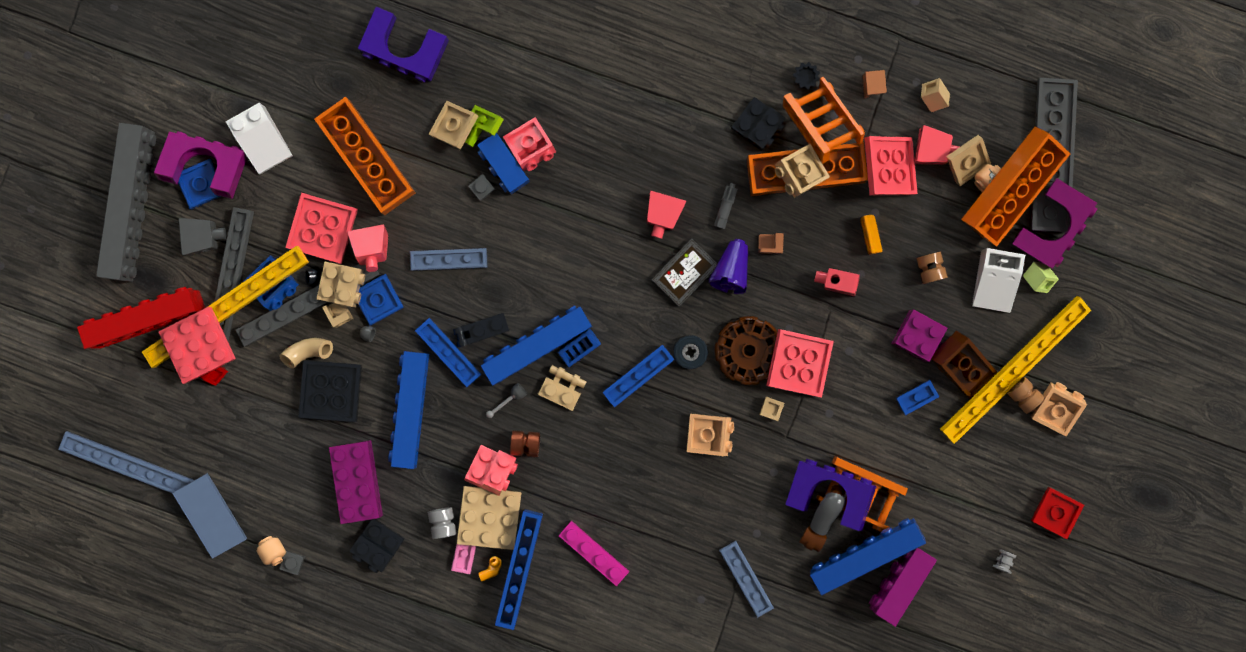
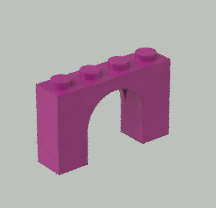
M169 131L154 171L158 180L177 185L183 167L189 159L197 155H209L217 160V169L210 186L213 194L233 199L247 160L244 151L237 146L227 147L218 141H213L212 143L198 136L193 138L182 132L173 133Z
M1055 178L1044 195L1067 210L1070 218L1067 232L1056 240H1043L1022 227L1012 242L1013 245L1052 269L1054 266L1058 267L1064 259L1062 257L1064 251H1069L1075 243L1073 238L1077 233L1079 235L1086 227L1084 222L1088 217L1092 218L1098 209L1095 207L1097 202Z

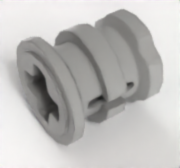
M999 550L1000 556L996 558L997 564L992 567L1011 574L1009 569L1010 566L1013 567L1014 563L1012 561L1016 559V555Z

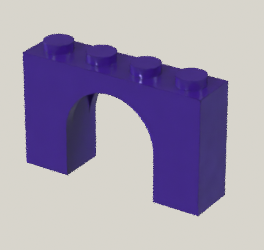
M375 7L358 47L362 56L369 60H373V58L378 59L381 65L388 68L392 65L402 74L407 75L411 73L415 75V79L421 82L426 80L431 82L448 44L447 36L428 29L422 46L416 54L407 58L394 56L388 49V38L397 18L393 13Z
M807 458L806 461H799L785 505L801 511H808L815 488L823 481H836L844 488L847 495V505L840 525L862 531L876 486L872 485V480L863 477L858 480L853 478L854 474L845 471L842 474L835 472L836 468L824 465V467L817 466L816 461Z

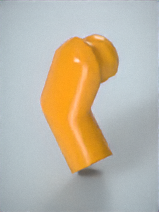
M491 557L488 569L478 572L481 581L499 574L502 566V561L499 557Z

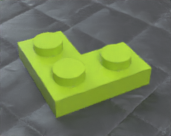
M476 105L471 112L477 114L478 118L464 142L472 147L482 130L495 136L504 120L500 116Z

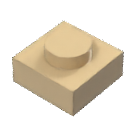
M765 397L759 415L778 421L784 403Z

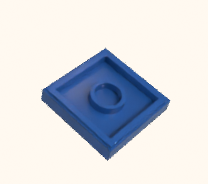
M211 159L183 170L178 183L191 210L221 197L214 195L210 188L216 172Z
M386 274L359 289L361 299L358 305L370 326L404 308Z

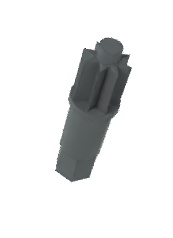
M730 183V186L725 188L715 220V227L721 229L726 227L738 190L735 188L736 184Z

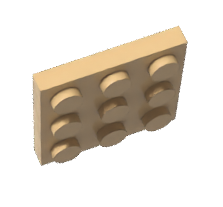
M463 486L456 544L514 550L521 492L509 490L505 492L502 490L500 496L480 487Z

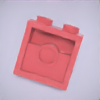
M536 117L503 136L523 171L534 170L539 162L551 160L554 153H556L554 146Z
M481 445L464 480L500 496L502 490L506 492L510 481L507 480L509 475H514L518 466L515 463L516 457L500 450L496 452Z

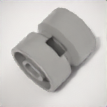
M452 507L427 512L429 523L433 524L431 527L432 539L457 534L456 526L451 522L454 518Z

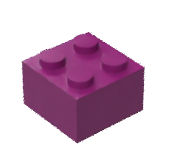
M914 309L909 310L891 344L924 362H930L948 328Z

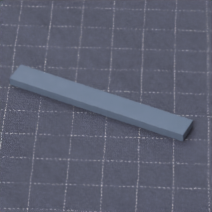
M69 431L65 432L58 449L170 493L194 481L191 478Z

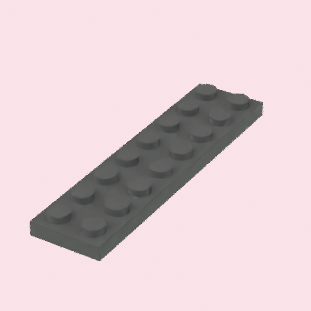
M1037 79L1035 127L1050 133L1070 153V156L1031 203L1030 231L1066 233L1069 228L1070 218L1067 210L1044 194L1055 178L1073 188L1078 80Z

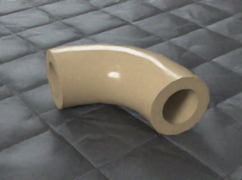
M321 338L304 339L292 344L279 357L287 367L293 369L301 361L310 357L328 358L333 351V344L331 341Z

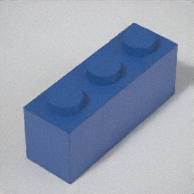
M497 133L495 136L491 135L478 144L480 148L478 154L483 161L487 159L491 164L488 168L494 177L498 175L502 180L499 184L505 193L509 191L512 195L530 182Z

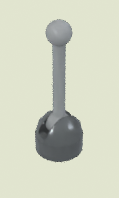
M517 383L511 389V396L492 411H487L486 416L492 418L495 412L513 398L520 400L527 395V392L521 384Z

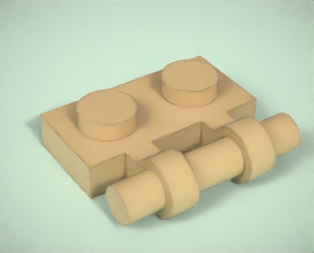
M552 365L549 372L556 376L554 380L546 377L538 395L573 411L581 393L575 391L576 386L584 388L586 381L580 379V376L576 374L574 376L566 372L562 367L557 368ZM561 378L571 382L569 388L559 383Z

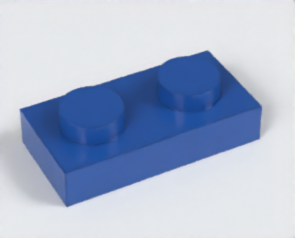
M928 380L895 399L903 414L907 415L939 398V395L932 382Z

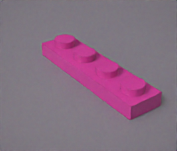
M570 521L559 534L560 538L614 585L617 586L629 573L627 568L573 521Z

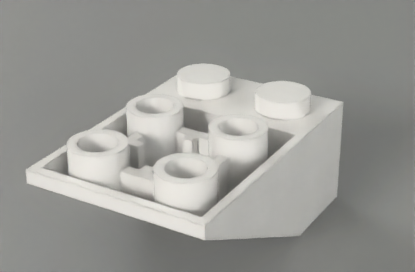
M990 248L981 250L972 306L1010 313L1022 276L1025 255Z

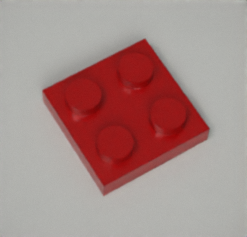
M1048 487L1031 521L1068 539L1084 505Z

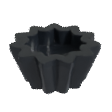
M808 62L806 65L801 63L800 67H795L796 73L793 74V77L796 78L795 83L799 84L800 88L805 87L809 89L810 86L815 87L816 82L820 81L818 77L820 71L816 70L817 66H812Z

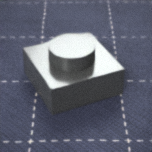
M483 174L468 186L480 201L495 190Z
M286 550L279 569L299 575L305 556Z

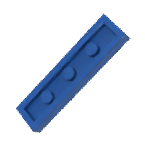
M428 318L415 330L466 387L471 385L481 375L431 318Z
M661 345L602 393L616 407L670 364L674 358Z

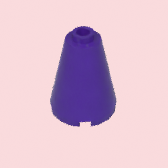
M734 239V241L729 242L709 279L712 287L726 293L728 290H734L733 294L746 293L748 246L745 244V241Z

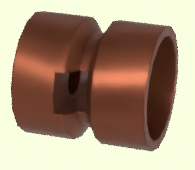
M512 431L511 455L522 456L525 453L527 457H538L540 433L528 432L526 435L524 431Z

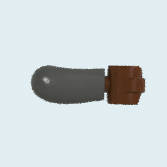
M832 486L831 492L827 493L819 504L810 526L806 528L799 541L805 548L820 552L827 539L826 534L846 503L844 499L845 490L842 486Z

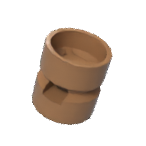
M941 252L916 258L919 269L923 270L921 273L923 284L948 278L945 267L941 265L944 262ZM935 262L936 268L928 270L927 264Z
M1024 377L1007 394L1015 402L1019 401L1018 406L1027 414L1038 407L1045 397L1037 389H1032L1033 384Z

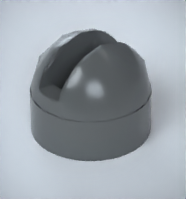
M364 326L361 328L359 335L364 341L372 342L376 329L371 326Z

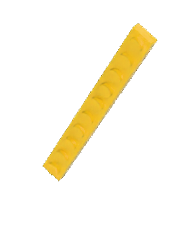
M295 246L208 307H212L220 324L308 264L309 261L300 247ZM162 339L142 351L151 368L157 367L170 358Z
M1076 296L940 428L950 442L955 444L1091 311L1081 297Z

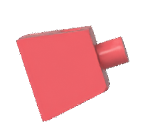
M923 125L919 129L914 157L915 164L944 165L948 163L946 156L960 146L951 145L952 135Z
M654 191L650 192L647 224L654 225L651 236L662 239L665 229L673 230L685 206V200Z
M384 224L348 231L354 255L359 265H366L368 272L377 271V263L387 259L388 233Z
M829 268L828 273L817 271L814 282L825 284L824 288L826 290L855 297L860 275ZM833 278L840 279L837 284L832 283L831 280Z

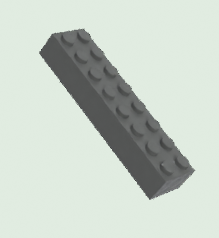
M119 123L96 277L133 282V278L137 274L135 264L140 254L138 244L142 238L141 223L145 219L144 203L148 199V192L146 190L147 184L150 183L151 179L149 169L154 159L152 149L156 144L155 132L144 126Z

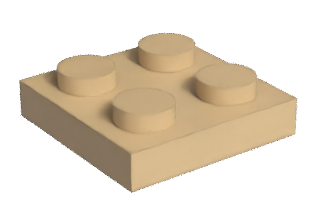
M446 101L429 135L461 150L478 115Z
M979 135L946 156L955 182L959 186L975 177L976 173L986 164L991 165L983 138Z

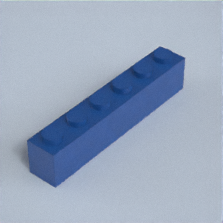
M571 307L565 311L567 315L562 318L559 315L549 321L550 325L545 328L543 325L533 330L534 334L527 338L524 335L516 340L517 344L510 347L508 345L499 350L501 354L494 357L491 355L484 359V364L481 367L492 386L590 329L592 325L582 308Z
M404 351V355L400 356L399 365L402 366V372L398 374L397 385H400L399 393H396L395 404L398 405L397 412H394L393 423L396 425L395 431L391 433L393 450H390L388 459L391 462V467L417 468L429 354Z
M526 509L523 511L495 626L514 630L543 517L542 513Z
M907 518L899 522V526L893 529L891 527L886 528L881 532V535L868 537L864 540L863 544L859 546L852 545L846 550L847 552L841 555L839 553L834 554L829 558V561L813 565L810 576L820 594L823 595L926 544V540L915 519L909 520Z

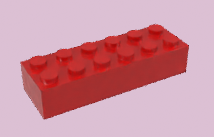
M182 287L176 289L174 294L168 295V293L158 295L154 301L144 300L138 302L139 306L121 308L119 313L113 314V312L101 315V319L95 320L93 318L83 321V325L77 327L84 349L99 350L177 323L205 309L199 290Z

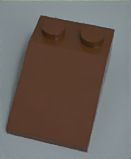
M955 331L935 351L931 358L939 370L969 399L998 373L973 342L958 331Z

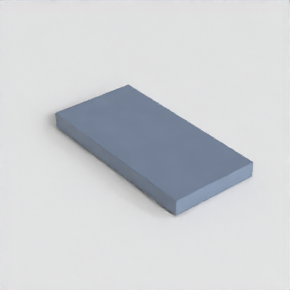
M208 473L172 493L212 559L247 539Z

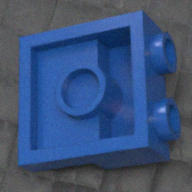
M270 255L244 281L252 277L254 274L268 266L276 259ZM290 275L257 299L268 310H276L281 307L282 300L286 296H292L296 292V287L299 284Z

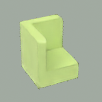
M1033 262L1023 275L1034 291L1048 293L1059 280L1049 266L1039 262Z

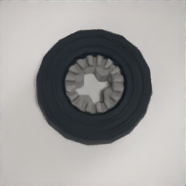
M694 335L684 336L679 339L673 350L676 362L686 369H696L702 366L708 355L705 342ZM688 347L696 350L693 358L685 354L688 351Z

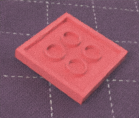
M865 137L869 195L918 194L912 137Z
M301 193L285 248L292 249L295 246H299L305 254L342 264L349 242L348 231H352L358 209Z
M207 307L159 331L182 384H186L236 359L212 307Z
M778 329L766 386L822 398L834 341Z

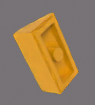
M866 215L861 217L860 220L868 254L882 252L875 216Z

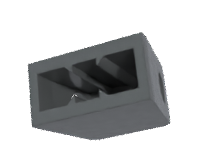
M179 218L182 255L193 256L215 250L218 247L217 240L227 239L226 229H216V224L213 221Z

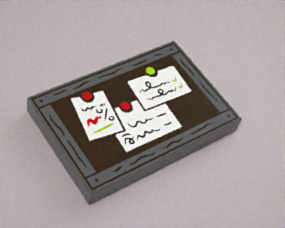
M691 239L652 281L680 306L714 271L717 263Z

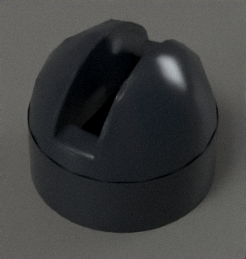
M307 269L305 272L306 283L308 285L318 283L321 277L317 275L320 272L315 269Z

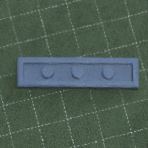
M487 248L410 251L411 271L488 268Z
M736 540L719 549L757 618L774 609Z

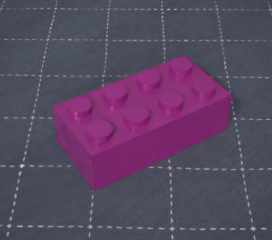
M372 441L329 447L340 523L345 524L382 517L383 512Z
M919 548L902 555L898 562L895 561L890 568L891 573L888 578L885 577L879 586L881 589L878 594H874L870 599L869 604L871 605L869 608L876 615L896 627L937 559Z

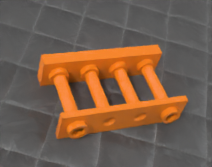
M824 77L820 78L819 89L797 99L791 93L784 95L783 108L808 144H811L822 164L829 161L831 149L853 138L858 145L863 144L865 135L863 127L856 123L834 92L832 84L827 82ZM821 96H824L828 101V104L810 113H804L801 106ZM831 110H834L839 117L818 128L814 127L811 123V120ZM842 124L849 131L829 142L824 141L821 137L822 134Z
M834 456L832 464L836 465L837 473L842 474L843 471L846 472L848 470L854 473L853 477L860 480L863 477L872 480V485H875L876 489L871 505L878 489H881L882 486L889 488V495L878 520L876 521L869 517H866L865 520L872 523V528L882 532L884 529L889 528V526L885 525V521L896 496L899 497V494L905 496L908 488ZM832 480L826 494L831 492L832 486L839 483ZM817 495L816 498L820 500L821 503L824 497ZM847 495L845 497L846 503L844 508L842 509L843 511H845L847 505Z

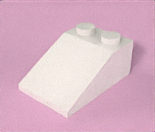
M261 103L226 121L235 139L258 174L264 173L293 156L266 107Z

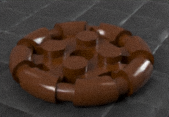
M754 316L739 317V320L731 321L725 325L719 333L718 342L715 343V358L721 366L720 370L732 381L741 382L742 385L760 384V381L764 379L768 380L771 363L766 360L768 354L773 356L778 332L776 328L768 321H761L758 317ZM755 326L761 328L760 334L753 332ZM743 327L745 332L738 335L736 329ZM771 337L773 344L768 346L765 339ZM727 339L733 340L730 347L725 345ZM747 345H751L755 349L752 356H747L744 353V348ZM731 355V359L733 360V362L730 364H728L725 359V357ZM739 367L746 369L744 375L737 373ZM761 367L762 372L756 375L754 369Z

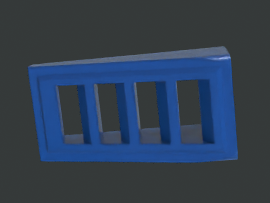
M589 329L558 351V354L566 365L570 367L601 345V342L593 331ZM586 336H587V338L590 340V342L593 344V346H591V345L588 343V341H587L586 338H585ZM580 340L586 347V351H584L582 346L579 344ZM573 345H574V346L577 348V350L580 352V355H579V356H578V354L575 352V350L573 349V347H572ZM569 350L575 359L572 360L566 351Z

